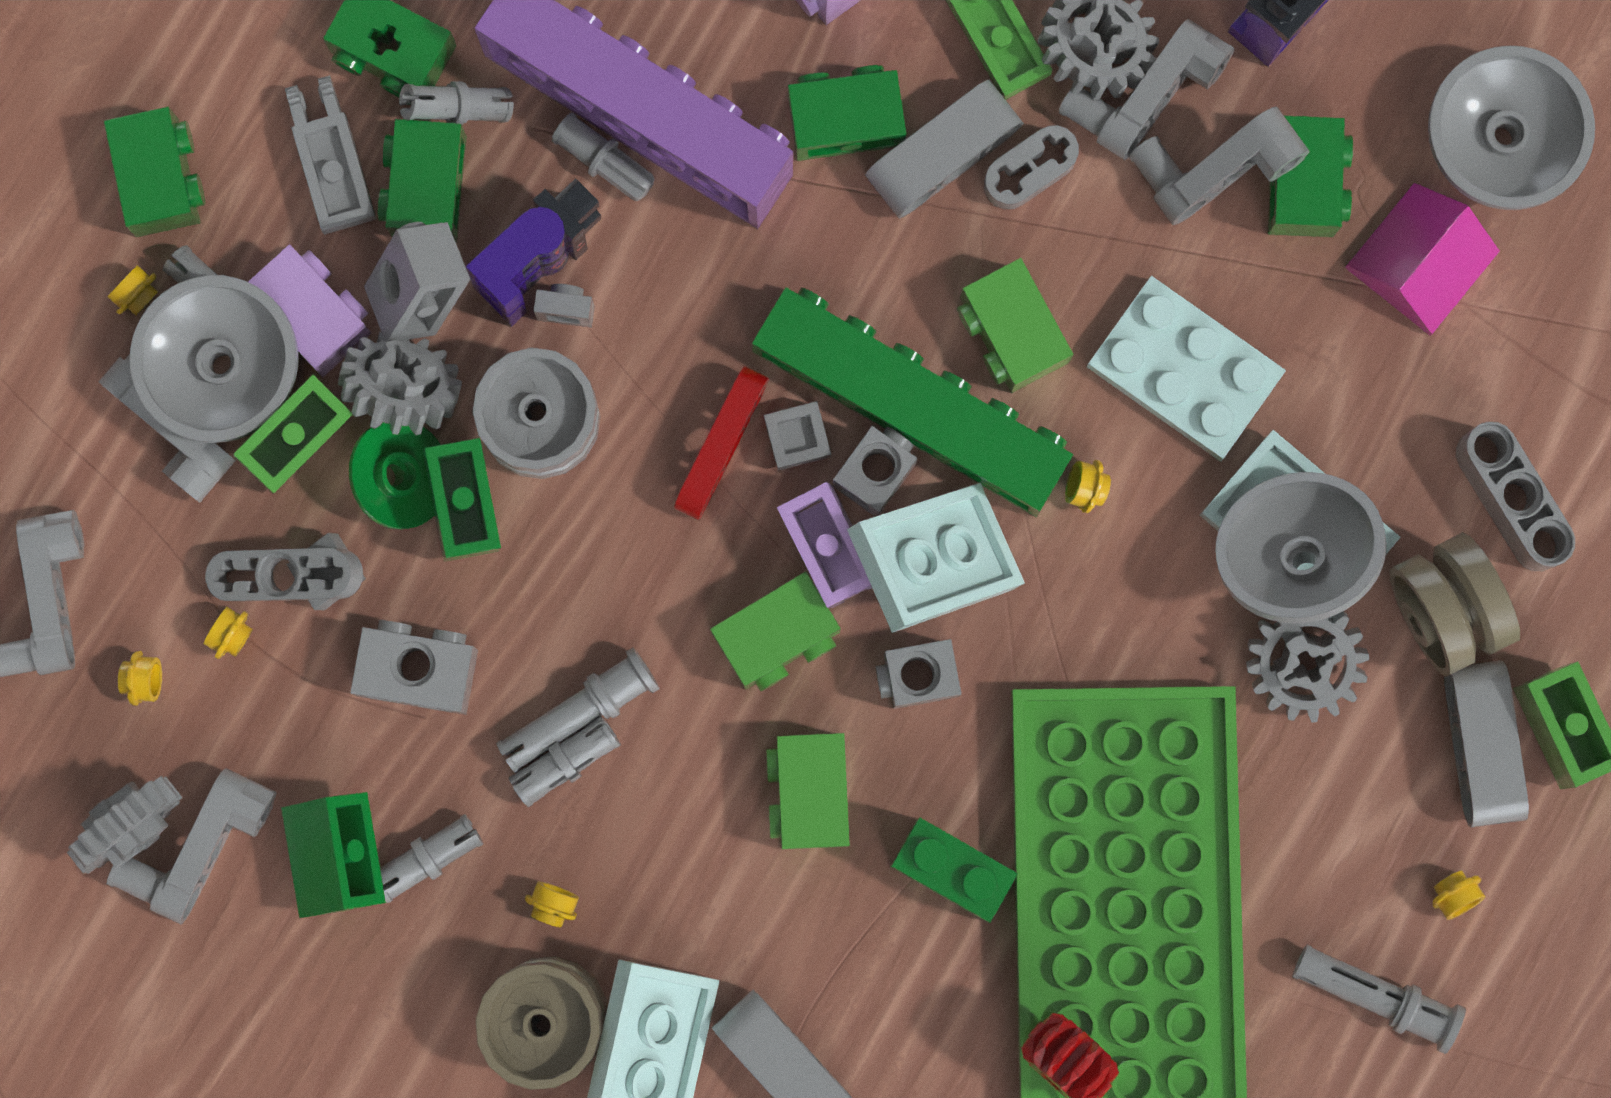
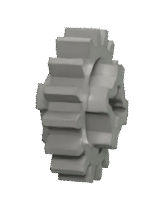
M1056 0L1053 6L1049 7L1041 22L1045 27L1038 37V44L1049 47L1041 59L1043 64L1056 63L1059 67L1053 79L1059 82L1069 77L1074 81L1072 93L1075 95L1084 86L1091 88L1093 100H1099L1106 88L1109 89L1115 99L1121 97L1127 86L1136 89L1155 62L1156 58L1152 53L1159 44L1158 37L1148 35L1155 23L1154 18H1140L1138 15L1143 2L1136 0L1128 4L1123 0ZM1085 13V18L1075 17L1077 15ZM1075 17L1072 23H1067L1070 19ZM1124 58H1130L1125 64L1112 68V63L1121 64Z
M379 332L377 343L362 337L359 340L358 349L348 348L345 361L342 362L338 385L343 386L341 400L343 402H354L352 414L355 417L365 414L372 417L370 427L377 428L385 422L390 424L392 434L398 435L402 426H409L415 435H419L422 432L424 423L434 429H438L441 426L443 417L451 418L453 416L462 381L456 379L459 370L456 364H445L447 357L445 350L433 353L428 350L429 340L424 338L417 344L410 343V340L385 342L382 332Z
M1342 611L1333 618L1329 617L1307 623L1276 622L1272 625L1262 619L1258 622L1259 629L1264 638L1263 640L1249 639L1248 648L1253 653L1259 655V658L1247 661L1246 667L1248 673L1262 674L1252 683L1256 694H1262L1267 691L1271 692L1266 701L1268 709L1273 711L1283 703L1286 705L1288 720L1294 721L1301 709L1307 710L1311 722H1317L1320 708L1327 707L1332 715L1337 716L1340 714L1337 704L1338 699L1343 697L1351 702L1356 701L1357 696L1350 685L1352 682L1366 683L1368 678L1366 672L1356 667V664L1368 661L1369 653L1365 648L1353 647L1361 641L1363 635L1359 627L1351 628L1347 631L1344 630L1349 621L1346 612ZM1313 626L1328 632L1322 636L1303 632L1301 627ZM1282 637L1285 641L1282 657L1273 661L1274 665L1270 666L1273 648ZM1307 651L1311 657H1315L1317 666L1314 669L1308 671L1303 664H1300L1298 655L1301 652ZM1342 656H1344L1342 672L1332 685L1329 678L1333 665L1342 661ZM1298 686L1311 690L1313 694L1301 695L1290 692L1287 689Z
M160 776L153 782L152 780L147 782L141 789L134 782L126 784L121 790L102 800L89 812V817L81 823L85 831L77 837V841L68 847L70 850L67 854L83 874H89L94 869L103 867L108 861L115 868L123 866L128 860L141 851L146 850L160 838L161 832L169 826L164 818L171 814L170 811L179 805V800L182 796L166 776L164 778Z

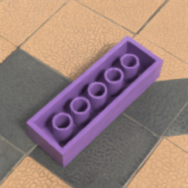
M493 0L474 28L485 57L757 229L760 227L793 176V151L787 148L790 141L783 134L766 124H761L759 129L740 118L743 112L733 102L718 94H715L712 100L694 89L696 82L687 73L673 65H668L664 70L647 59L650 53L641 44L625 35H622L619 40L601 30L603 23L582 7L575 6L571 11L555 0Z

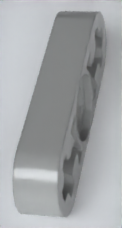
M307 548L223 551L210 560L206 568L205 579L211 594L223 601L345 599L355 594L363 580V567L359 558L353 552L346 549ZM283 559L291 562L295 570L294 582L285 591L280 590L273 580L274 568ZM334 566L342 567V578L335 579L334 581L313 579L312 569H331ZM235 569L255 571L256 581L230 583L227 582L226 576L227 572L234 571Z

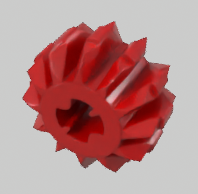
M1052 1013L1043 1022L1038 1023L1028 1034L1029 1038L1021 1047L1023 1058L1065 1098H1102L1112 1087L1111 1083L1119 1074L1117 1063L1111 1059V1056L1088 1036L1085 1031L1081 1030L1072 1020H1068L1063 1014Z

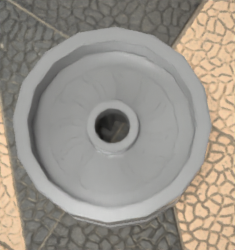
M531 347L508 353L488 368L478 384L473 406V416L479 437L500 465L523 477L546 479L566 474L586 459L598 437L601 416L590 381L575 362L553 350ZM540 404L543 410H546L545 416L539 421L529 420L532 417L530 408Z

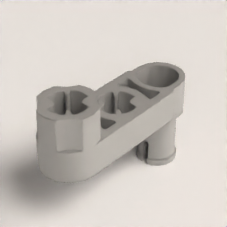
M1187 19L1172 36L1123 107L1119 106L1115 109L1101 99L1093 100L1091 93L1084 88L1075 95L1072 93L1071 88L1061 103L1059 114L1067 116L1098 136V144L1126 160L1146 136L1184 80L1188 77L1208 90L1225 70L1235 49L1190 19Z
M1272 107L1251 120L1187 173L1183 174L1160 143L1161 140L1158 136L1151 137L1141 143L1130 153L1129 158L1136 164L1156 192L1153 198L1171 224L1176 225L1199 211L1254 165L1257 164L1271 182L1299 165L1310 151L1279 108Z
M130 354L125 360L119 357L98 382L179 449V452L162 472L200 503L236 460L216 443L194 441L182 437L156 421L145 409L135 391L130 373Z
M75 510L17 521V542L33 632L28 639L0 644V677L37 671L41 676L75 668L73 637L60 562L84 558V537Z
M225 768L213 784L172 870L165 874L131 858L119 868L112 867L106 884L119 888L149 903L151 911L180 925L183 924L192 911L232 828L252 837L257 836L273 808L277 795L276 791Z

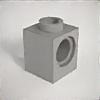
M872 426L833 479V487L873 516H879L916 465L917 457L910 453L914 445L892 428L887 427L882 433ZM875 454L887 457L893 464V474L884 481L870 480L862 470V463L866 458Z
M951 639L885 651V664L875 666L881 699L892 697L894 709L957 698L961 695ZM913 660L926 663L932 671L931 685L920 691L909 689L901 679V669L906 663Z

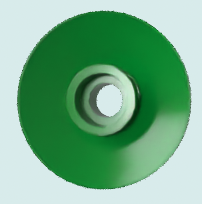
M383 422L377 428H368L357 440L349 461L350 487L361 510L374 522L387 528L403 530L423 525L435 516L423 451L424 448L441 444L428 429L423 427L421 434L415 435L409 426H402L397 435L392 434L390 424ZM387 467H390L395 474V481L392 486L387 479Z

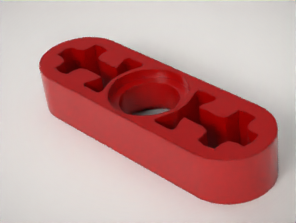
M746 366L742 368L681 488L674 509L698 521L701 519L768 385L769 377Z

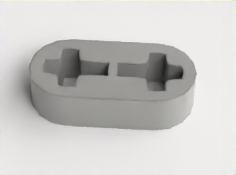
M1059 125L1047 126L999 157L989 166L985 176L984 191L988 200L994 206L1001 209H1015L1024 205L1066 176L1073 169L1079 154V144L1075 135L1067 128ZM1048 140L1053 146L1060 143L1066 146L1062 155L1064 163L1058 164L1056 160L1050 159L1039 167L1035 165L1034 161L1040 158L1044 152L1045 146L1043 142ZM1024 168L1028 171L1029 174L1019 182V194L1014 195L1010 190H1004L1000 193L996 189L1000 181L999 172L1005 171L1008 176H1013Z

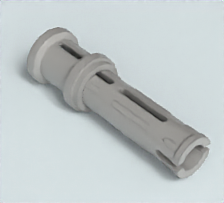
M634 647L626 651L627 658L600 675L593 672L586 677L587 680L583 682L585 686L583 690L569 697L506 739L496 743L500 753L506 756L524 745L522 750L505 760L515 773L548 751L550 745L556 741L562 742L595 721L599 716L603 715L606 719L610 717L614 719L620 715L619 708L647 690L654 693L660 689L652 673Z
M1306 944L1301 952L1292 975L1297 980L1305 981L1345 1001L1389 1019V1026L1393 1027V1031L1402 1034L1407 1030L1437 1044V1051L1444 1054L1448 1053L1455 1042L1466 1013V1008L1457 1004L1451 1008L1422 995L1421 987L1413 984L1400 988L1357 967L1324 954Z

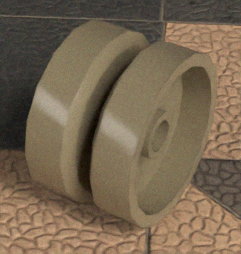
M1464 532L1435 546L1433 563L1418 554L1389 570L1393 593L1405 622L1426 658L1443 676L1447 677L1475 663L1476 646L1491 655L1520 640L1518 619L1505 586L1481 547L1472 537Z
M556 956L532 958L500 976L484 994L476 1017L477 1044L488 1066L508 1083L530 1090L556 1088L577 1077L597 1055L608 1001L597 979L578 963ZM542 1014L546 1016L550 1021V1029L545 1033L541 1032L536 1027L540 1019L533 1017L534 1015Z

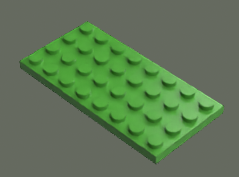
M1235 686L1012 690L1015 872L1018 873L1015 878L1020 1098H1065L1023 1058L1021 1047L1029 1038L1028 1034L1038 1023L1043 1022L1052 1013L1063 1014L1068 1020H1072L1117 1063L1119 1074L1111 1083L1112 1087L1102 1098H1247Z

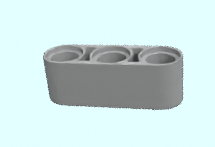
M986 80L884 155L866 172L865 176L899 219L903 218L1004 143L1018 131L1023 122L992 82Z
M1485 422L1467 432L1459 440L1456 447L1458 464L1516 559L1523 567L1531 571L1540 572L1565 563L1572 556L1575 549L1573 530L1514 434L1507 426L1498 422ZM1477 437H1486L1495 443L1498 450L1495 463H1486L1476 455L1474 443ZM1507 483L1516 484L1524 490L1527 499L1523 511L1514 510L1506 504L1503 496ZM1536 531H1545L1553 537L1556 546L1552 558H1544L1535 551L1533 537Z
M1504 661L1471 664L1447 677L1444 676L1461 801L1468 826L1472 828L1527 820L1529 814L1527 787L1510 677Z
M755 990L749 992L712 1027L723 1043L773 1098H852Z

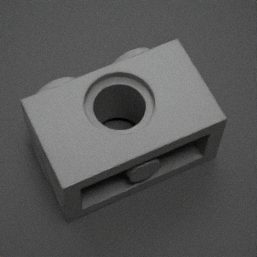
M412 222L397 229L364 285L385 342L436 335L469 283L470 277L448 222L425 225L423 222Z
M379 620L377 629L362 627L351 694L363 698L467 715L478 649L474 646L465 645L467 635L434 629L432 639L410 635L411 625L386 620ZM414 651L425 652L430 660V669L427 675L418 681H408L402 672L403 660Z

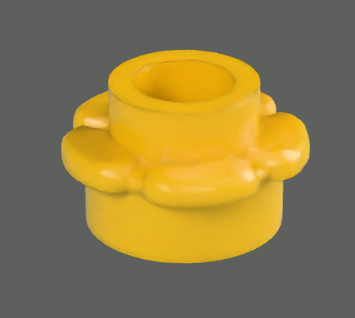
M137 265L107 296L119 307L116 313L120 315L128 308L136 316L158 293L151 285L156 279V274L153 273L149 276Z
M1094 460L1093 464L1077 461L1069 473L1065 488V500L1068 504L1078 506L1082 513H1089L1095 505L1102 506L1108 497L1111 477L1109 474L1102 473L1104 467L1101 461Z
M227 606L212 626L203 644L216 652V659H221L226 652L236 657L253 630V628L245 624L248 617L246 611H243L240 615Z
M135 651L130 661H123L120 665L118 672L120 694H126L130 704L133 706H138L142 701L155 702L159 697L162 686L160 659L158 657H145L142 651Z
M1458 871L1446 877L1434 886L1438 894L1432 901L1434 909L1440 908L1445 918L1450 920L1474 908L1485 899V895L1478 885L1481 882V878L1476 875L1467 878L1463 871Z
M538 881L532 896L526 895L525 901L533 905L531 917L551 926L562 927L565 919H576L577 913L574 910L579 897L566 889Z

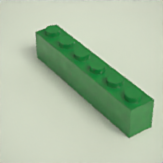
M785 287L752 342V352L881 428H892L909 440L917 449L972 481L981 483L984 488L1032 516H1038L1073 456V453L1064 449L1067 444L1064 438L1043 426H1038L1037 430L1033 431L1017 422L1019 413L997 399L991 398L987 404L969 394L972 386L951 372L943 370L940 376L921 366L924 358L907 346L895 343L894 347L890 348L873 337L877 331L864 321L848 315L844 321L826 311L829 303L816 293L802 287L798 293H795Z

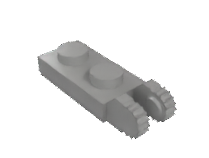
M330 75L318 79V92L328 116L309 122L306 112V101L298 86L285 88L295 124L291 129L318 222L324 235L377 219L348 119L345 113L341 111Z

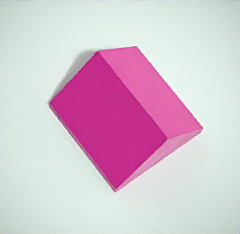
M1414 183L1345 268L1431 336L1500 250L1468 205Z

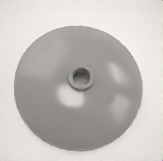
M1499 46L1471 55L1447 75L1439 86L1430 107L1428 137L1433 157L1444 177L1460 193L1488 207L1503 210H1522L1553 200L1568 189L1580 176L1593 149L1595 118L1585 88L1574 73L1563 63L1536 49L1523 46ZM1499 128L1507 130L1511 134V144L1503 145L1499 143L1495 138V130Z
M221 275L200 276L172 286L157 297L146 309L136 326L132 338L129 357L130 373L135 391L141 403L150 415L165 428L194 441L208 443L228 442L256 432L287 401L292 392L298 371V346L288 317L282 308L263 290L247 281ZM220 356H229L231 360L229 370L223 374H216L213 367L215 360Z
M1298 472L1266 480L1241 496L1227 512L1221 523L1216 539L1215 552L1218 570L1225 587L1232 597L1244 608L1260 617L1277 622L1307 623L1337 615L1358 602L1371 589L1382 570L1387 543L1383 521L1378 509L1358 487L1332 475ZM1303 563L1314 564L1313 567L1306 570L1297 569Z

